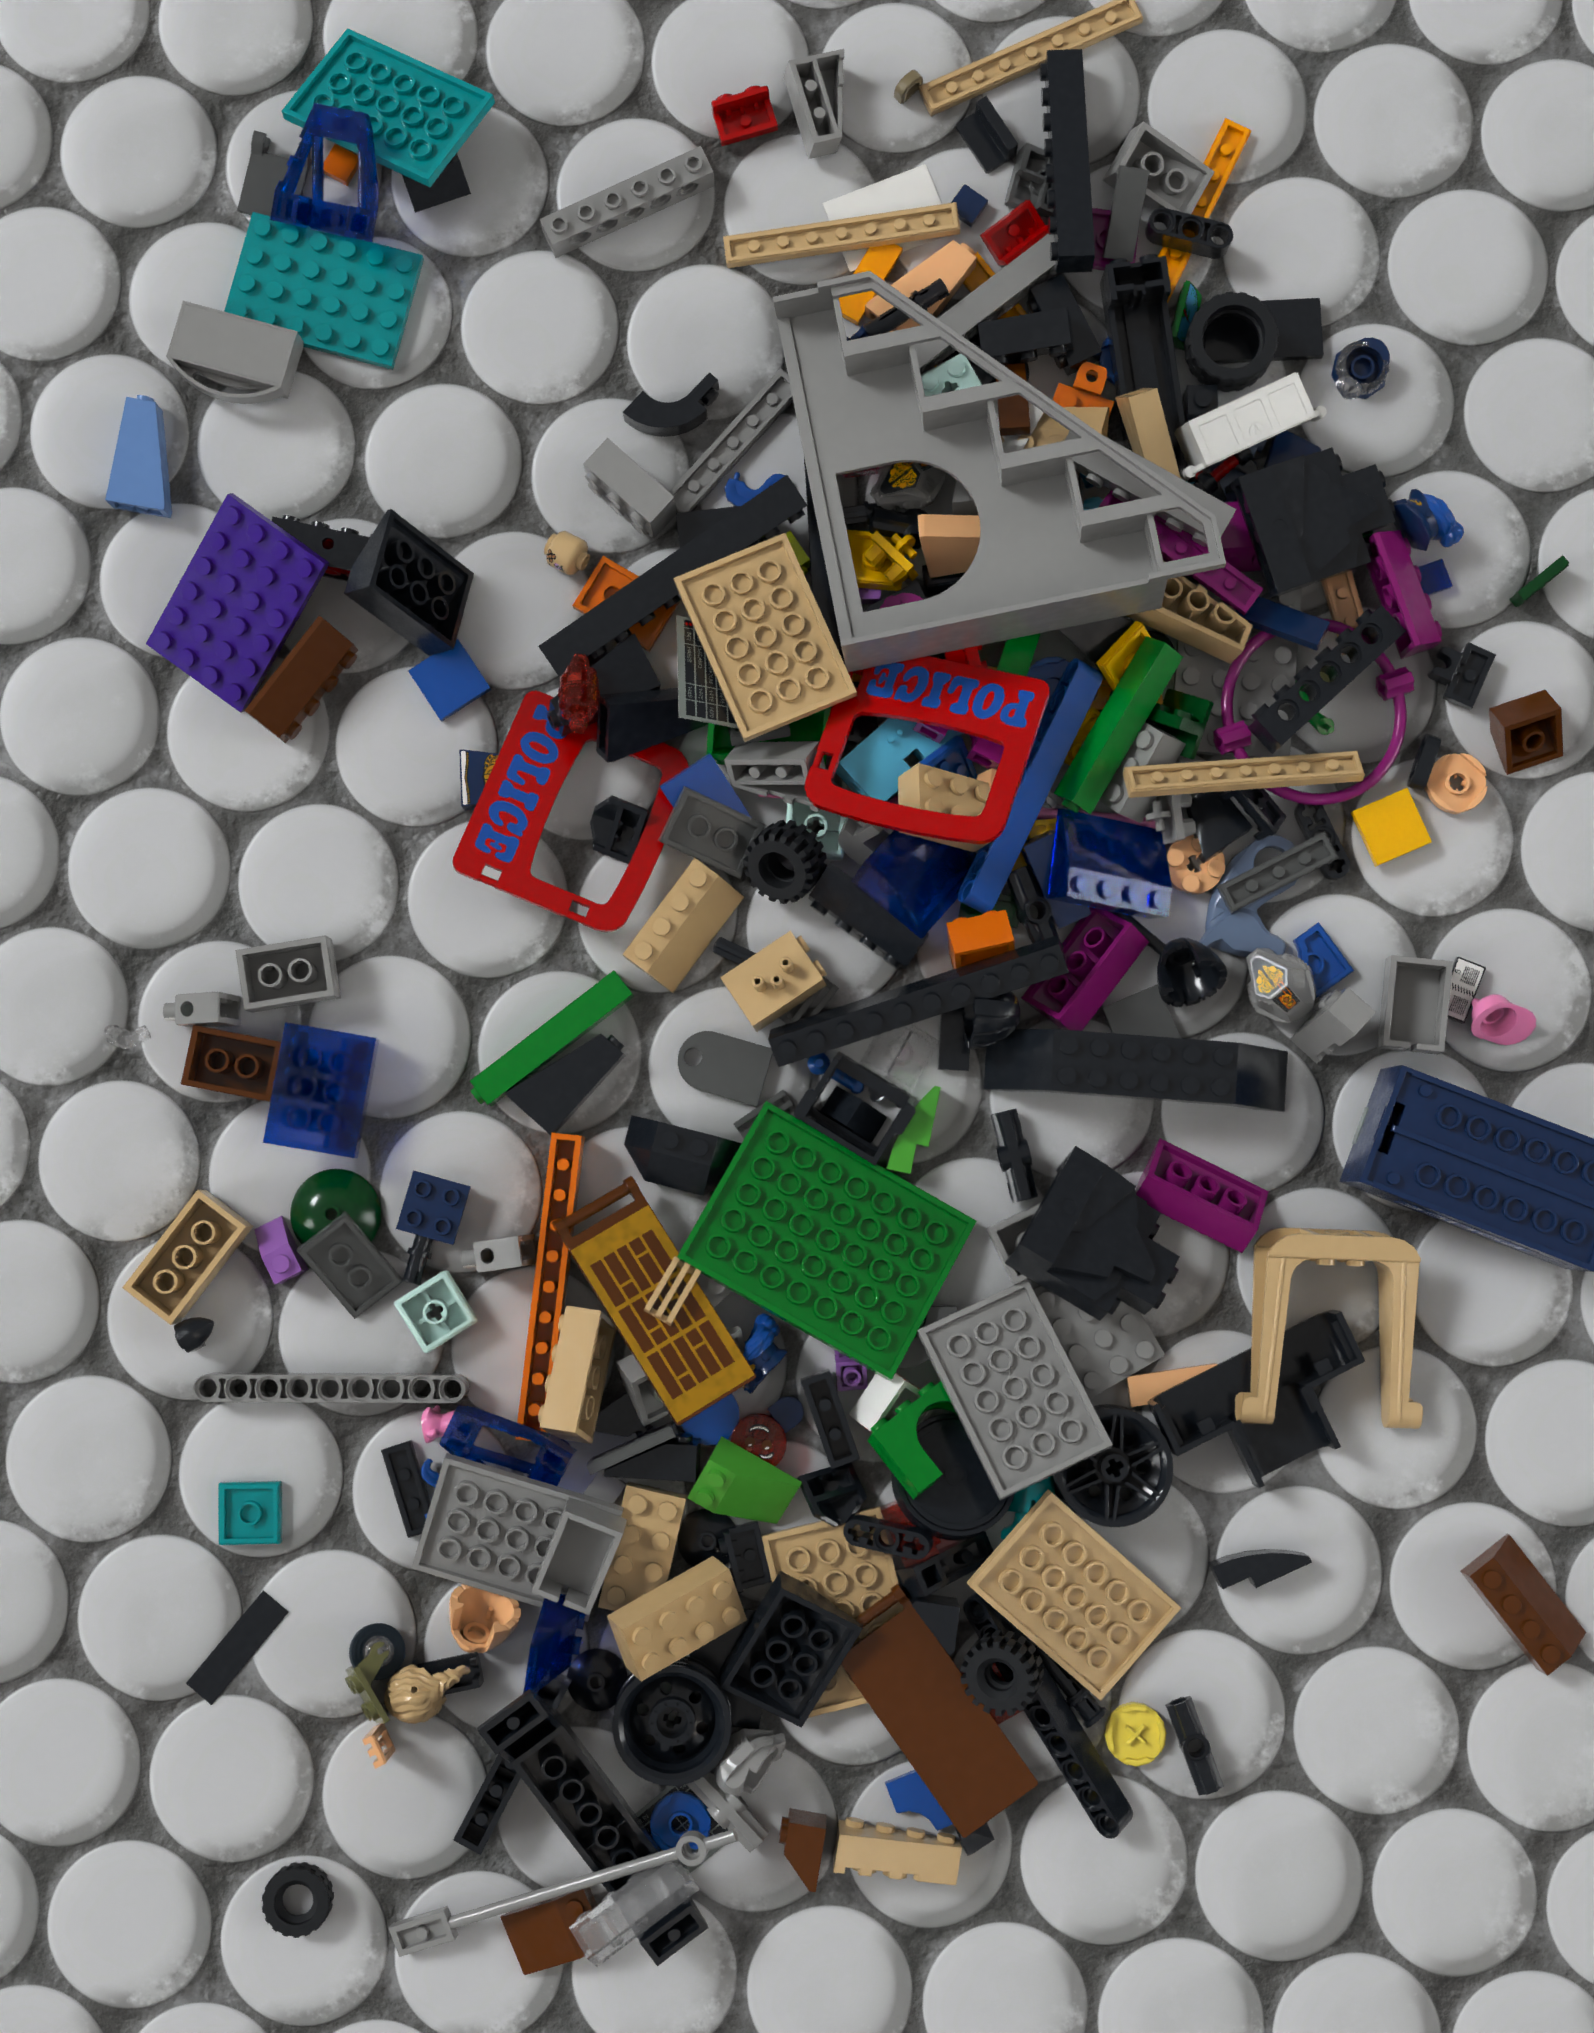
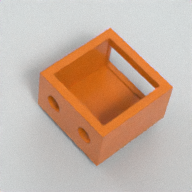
M991 910L979 916L970 918L959 917L952 922L946 923L948 952L953 969L1015 949V941L1006 910Z

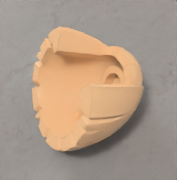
M461 1584V1587L458 1586L454 1589L449 1600V1619L452 1635L459 1647L465 1652L485 1653L504 1642L515 1630L521 1617L520 1604L517 1600Z

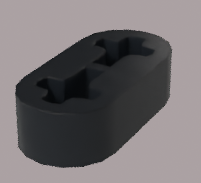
M1425 734L1407 781L1408 787L1419 791L1424 790L1441 745V738Z

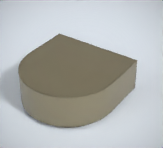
M916 70L908 72L895 87L894 98L900 104L906 102L919 90V86L923 85V77Z

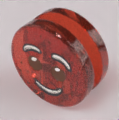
M756 1413L744 1417L738 1422L730 1438V1441L773 1466H777L786 1452V1433L772 1416Z

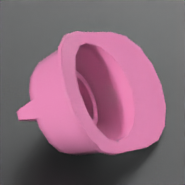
M1492 994L1483 999L1474 998L1471 1001L1473 1007L1471 1012L1473 1021L1471 1032L1475 1037L1496 1044L1511 1045L1525 1040L1536 1027V1018L1533 1012L1512 1004L1499 994Z

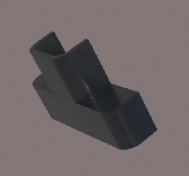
M1329 1310L1285 1330L1273 1424L1242 1423L1241 1420L1236 1421L1235 1418L1236 1395L1240 1392H1250L1251 1348L1159 1393L1147 1403L1168 1442L1172 1454L1179 1456L1227 1432L1252 1484L1261 1488L1265 1486L1262 1477L1316 1449L1327 1446L1333 1449L1341 1447L1313 1388L1365 1362V1359L1342 1312Z

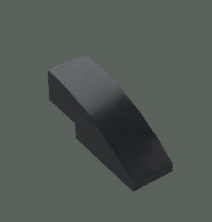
M1278 1549L1243 1551L1208 1562L1218 1586L1222 1589L1247 1578L1255 1588H1258L1312 1563L1310 1557L1305 1553Z

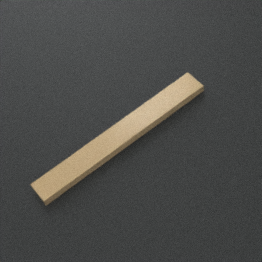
M1113 0L919 86V93L930 116H933L1039 69L1040 63H1045L1047 50L1085 49L1141 24L1143 16L1135 0Z
M953 202L723 236L727 268L958 235L960 234L957 203Z
M1358 751L1124 767L1123 770L1129 798L1363 781L1365 776Z

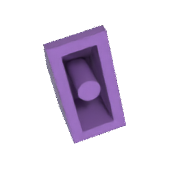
M283 1216L254 1229L261 1258L274 1284H282L309 1270L304 1259L297 1252L298 1246Z

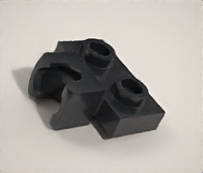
M1469 642L1462 653L1449 647H1441L1436 656L1446 664V669L1434 667L1427 675L1438 683L1445 686L1448 684L1443 699L1471 710L1496 654Z

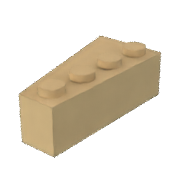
M1184 576L1167 579L1162 608L1126 615L1229 664L1243 652L1253 626L1222 601L1220 603L1215 601L1207 594L1208 590L1200 584L1196 586Z
M847 1817L846 1821L839 1820L833 1853L834 1873L844 1874L845 1867L858 1871V1874L861 1876L871 1877L876 1871H883L882 1873L890 1879L899 1880L907 1878V1874H913V1879L918 1882L956 1885L962 1846L960 1840H956V1836L949 1833L940 1832L937 1836L926 1835L925 1831L919 1828L908 1827L907 1831L895 1829V1826L889 1823L877 1822L876 1826L864 1824V1820L860 1818Z

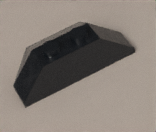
M631 1115L624 1142L627 1151L645 1181L702 1196L716 1189L742 1144L718 1136Z

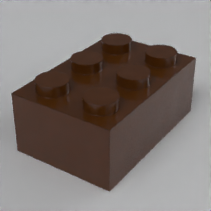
M193 1025L181 1085L278 1103L290 1044Z

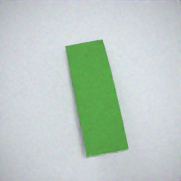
M934 1086L916 1105L915 1114L904 1132L896 1137L888 1159L887 1170L911 1174L916 1145L929 1147L941 1087Z

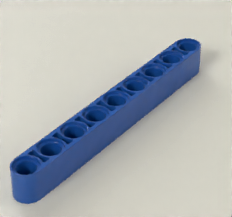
M1077 658L1070 661L1043 714L1002 834L978 850L958 892L959 902L981 913L991 911L995 906L1103 680L1102 672Z

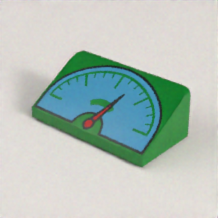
M1187 280L1181 288L1171 326L1174 348L1184 350L1188 328L1193 316L1199 311L1202 300L1201 293Z

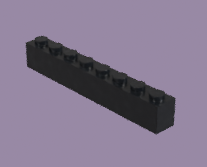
M1082 49L1047 50L1045 63H1040V81H1045V88L1041 89V106L1047 107V113H1043L1042 120L1043 132H1048V139H1044V157L1050 158V164H1046L1045 169L1046 183H1051V190L1047 191V209L1053 210V216H1049L1048 221L1049 235H1054V242L1050 243V261L1056 262V273L1092 272L1095 246Z

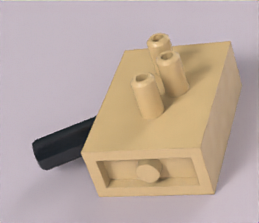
M789 931L757 953L723 937H719L714 944L713 952L738 964L737 967L720 978L756 1032L827 986L822 978L827 973L818 960L814 962L810 960L806 954L810 951V948L801 935L795 938L793 933Z

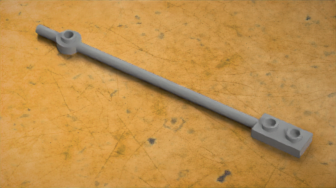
M735 1829L705 1837L698 1831H687L680 1837L676 1847L453 1916H451L448 1906L394 1922L388 1929L398 1955L401 1957L455 1940L459 1935L456 1929L458 1927L672 1861L679 1860L684 1865L697 1866L704 1861L709 1850L737 1842L738 1834ZM689 1843H696L698 1849H692L689 1846Z

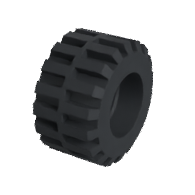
M780 820L775 824L772 823L746 848L744 854L747 856L743 859V865L748 867L745 870L746 877H750L752 880L750 882L753 888L757 887L760 890L758 893L761 896H769L770 901L775 902L779 899L780 904H787L789 901L794 903L803 898L816 885L827 867V864L824 863L827 855L821 851L824 847L822 842H817L815 839L817 835L813 831L811 833L808 832L807 826L804 824L797 826L796 821L789 820L787 823L784 820ZM776 853L784 855L793 865L794 871L784 867Z

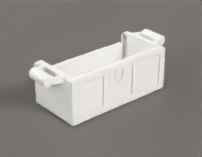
M1294 372L1196 417L1176 429L1174 434L1188 464L1186 468L1180 471V477L1188 481L1196 473L1223 459L1293 427L1296 428L1309 421H1318L1326 415L1327 410L1324 406H1318L1313 409L1298 373Z

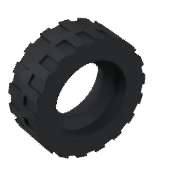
M307 1862L291 1863L275 1873L266 1885L265 1892L262 1895V1912L266 1916V1922L270 1923L275 1932L278 1931L283 1936H293V1938H299L302 1935L307 1936L312 1931H316L328 1917L333 1906V1885L328 1880V1875L324 1871L319 1870L318 1866L309 1865ZM295 1884L306 1886L313 1896L311 1909L302 1915L291 1914L283 1904L284 1892L288 1887Z

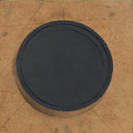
M956 1413L941 1414L923 1421L916 1428L918 1441L943 1475L935 1484L913 1500L891 1472L893 1493L899 1508L914 1526L927 1531L935 1538L959 1541L981 1535L1004 1516L1013 1501L1015 1493L999 1500Z

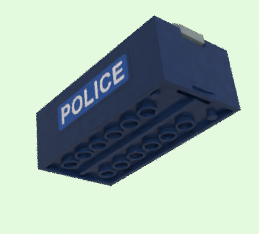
M1404 1065L1380 1069L1368 1105L1364 1109L1355 1133L1353 1145L1339 1182L1561 1268L1594 1272L1593 1138Z

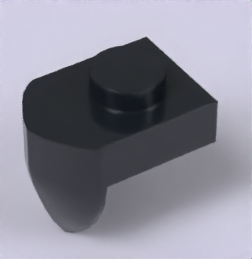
M194 1317L174 1325L175 1338L179 1346L185 1349L187 1353L197 1351L206 1346L205 1341L213 1330L214 1321L207 1318Z

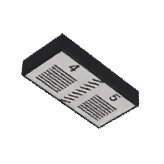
M1461 957L1455 958L1452 968L1448 1019L1461 1024L1465 1023L1472 1005L1471 1001L1475 998L1486 967Z

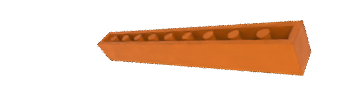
M551 1132L515 1438L518 1440L545 1443L550 1440V1434L540 1428L538 1414L541 1405L545 1404L547 1395L545 1382L547 1376L552 1372L554 1363L552 1362V1350L554 1345L558 1344L560 1336L558 1323L560 1316L565 1312L571 1253L557 1234L552 1222L559 1217L564 1219L576 1212L585 1141L584 1136ZM574 1227L569 1229L572 1237L574 1235Z

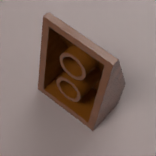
M590 1887L513 1910L500 1917L524 1975L590 1955L607 1947L610 1938Z

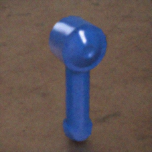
M824 1053L811 1056L807 1061L809 1071L815 1075L824 1074L830 1065V1060ZM838 1068L832 1076L833 1080L847 1087L854 1094H860L864 1091V1084Z

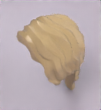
M416 1665L403 1667L392 1675L386 1684L385 1706L392 1716L402 1722L411 1724L426 1722L442 1709V1705L447 1700L444 1695L445 1691L458 1683L463 1675L469 1674L471 1672L470 1668L460 1665L455 1669L448 1668L444 1672H437L432 1676L424 1667L419 1668Z

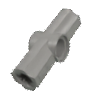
M712 1770L702 1778L686 1784L708 1807L707 1811L723 1829H735L737 1831L738 1841L749 1852L756 1849L768 1836L769 1831L747 1809L748 1805L742 1797L724 1793L718 1786L716 1774Z

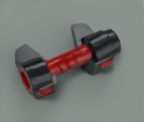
M1247 448L1226 458L1212 472L1205 469L1196 473V480L1192 485L1224 502L1226 496L1219 481L1230 470L1236 469L1245 474L1257 471V466L1251 460L1253 458L1251 450Z

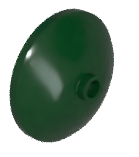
M328 1169L312 1175L299 1187L291 1204L290 1219L293 1232L301 1244H304L333 1221L327 1216V1212L331 1208L337 1211V1217L346 1211L370 1241L374 1240L381 1224L382 1209L377 1192L364 1177L345 1169Z

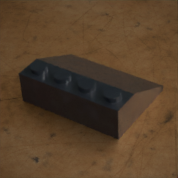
M390 509L386 511L353 564L344 594L430 656L454 649L474 573Z
M780 1571L721 1667L720 1687L802 1728L861 1633L863 1625L808 1584Z

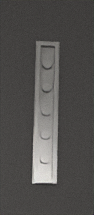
M779 369L669 491L675 497L677 513L694 511L793 402L789 377L783 369Z

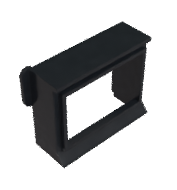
M839 1051L815 1090L809 1089L806 1091L794 1111V1116L871 1164L876 1165L894 1134H902L915 1114L916 1110L913 1103L916 1098ZM837 1068L901 1107V1110L878 1146L814 1108Z

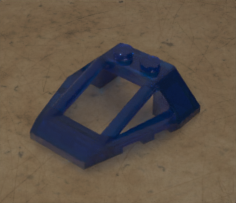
M314 103L299 136L302 140L294 156H290L286 164L289 167L283 181L279 180L275 188L270 220L303 228L310 226L312 230L373 242L378 213L379 189L373 129L369 114ZM323 137L357 144L358 207L324 201ZM312 146V198L294 194Z
M468 1406L457 1407L439 1443L452 1455L485 1464L483 1461L500 1465L529 1474L528 1478L554 1486L559 1485L577 1452V1449L570 1446L567 1441L559 1439L552 1434ZM483 1426L506 1432L516 1437H522L540 1445L541 1448L535 1458V1464L475 1446L474 1444Z

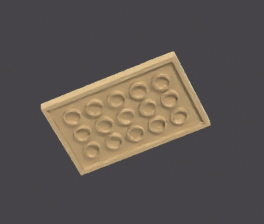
M786 533L673 578L744 742L857 696L854 684Z
M1049 1489L966 1582L971 1589L1100 1701L1181 1609L1172 1598Z
M880 1506L857 1511L855 1514L883 1519ZM821 1520L761 1535L772 1583L779 1572L782 1571L808 1584L853 1619L892 1592L890 1588L898 1583L892 1554L851 1545L843 1534L845 1525L833 1527ZM859 1524L853 1528L857 1531V1536L859 1537L865 1533L860 1529ZM874 1527L870 1533L873 1534L876 1528ZM886 1529L882 1530L881 1539L884 1543L889 1544ZM899 1602L863 1627L853 1646L904 1609ZM842 1665L836 1671L809 1717L868 1703Z

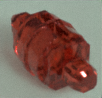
M575 654L570 665L567 666L564 674L560 677V688L558 689L561 716L569 720L571 731L578 734L585 732L588 722L592 720L599 708L600 699L597 671L589 667V660L583 654Z

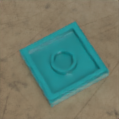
M282 1481L218 1483L219 1545L282 1543Z

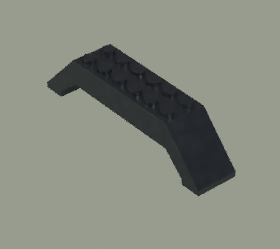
M1015 1029L1004 1040L986 1046L983 1089L1212 1104L1284 1112L1288 1051L1237 1042L1062 1029Z
M531 1689L477 1727V1731L495 1755H500L512 1765L593 1872L663 1851L658 1847L652 1835L558 1710ZM670 1862L602 1883L618 1904L641 1946L657 1966L709 1928Z

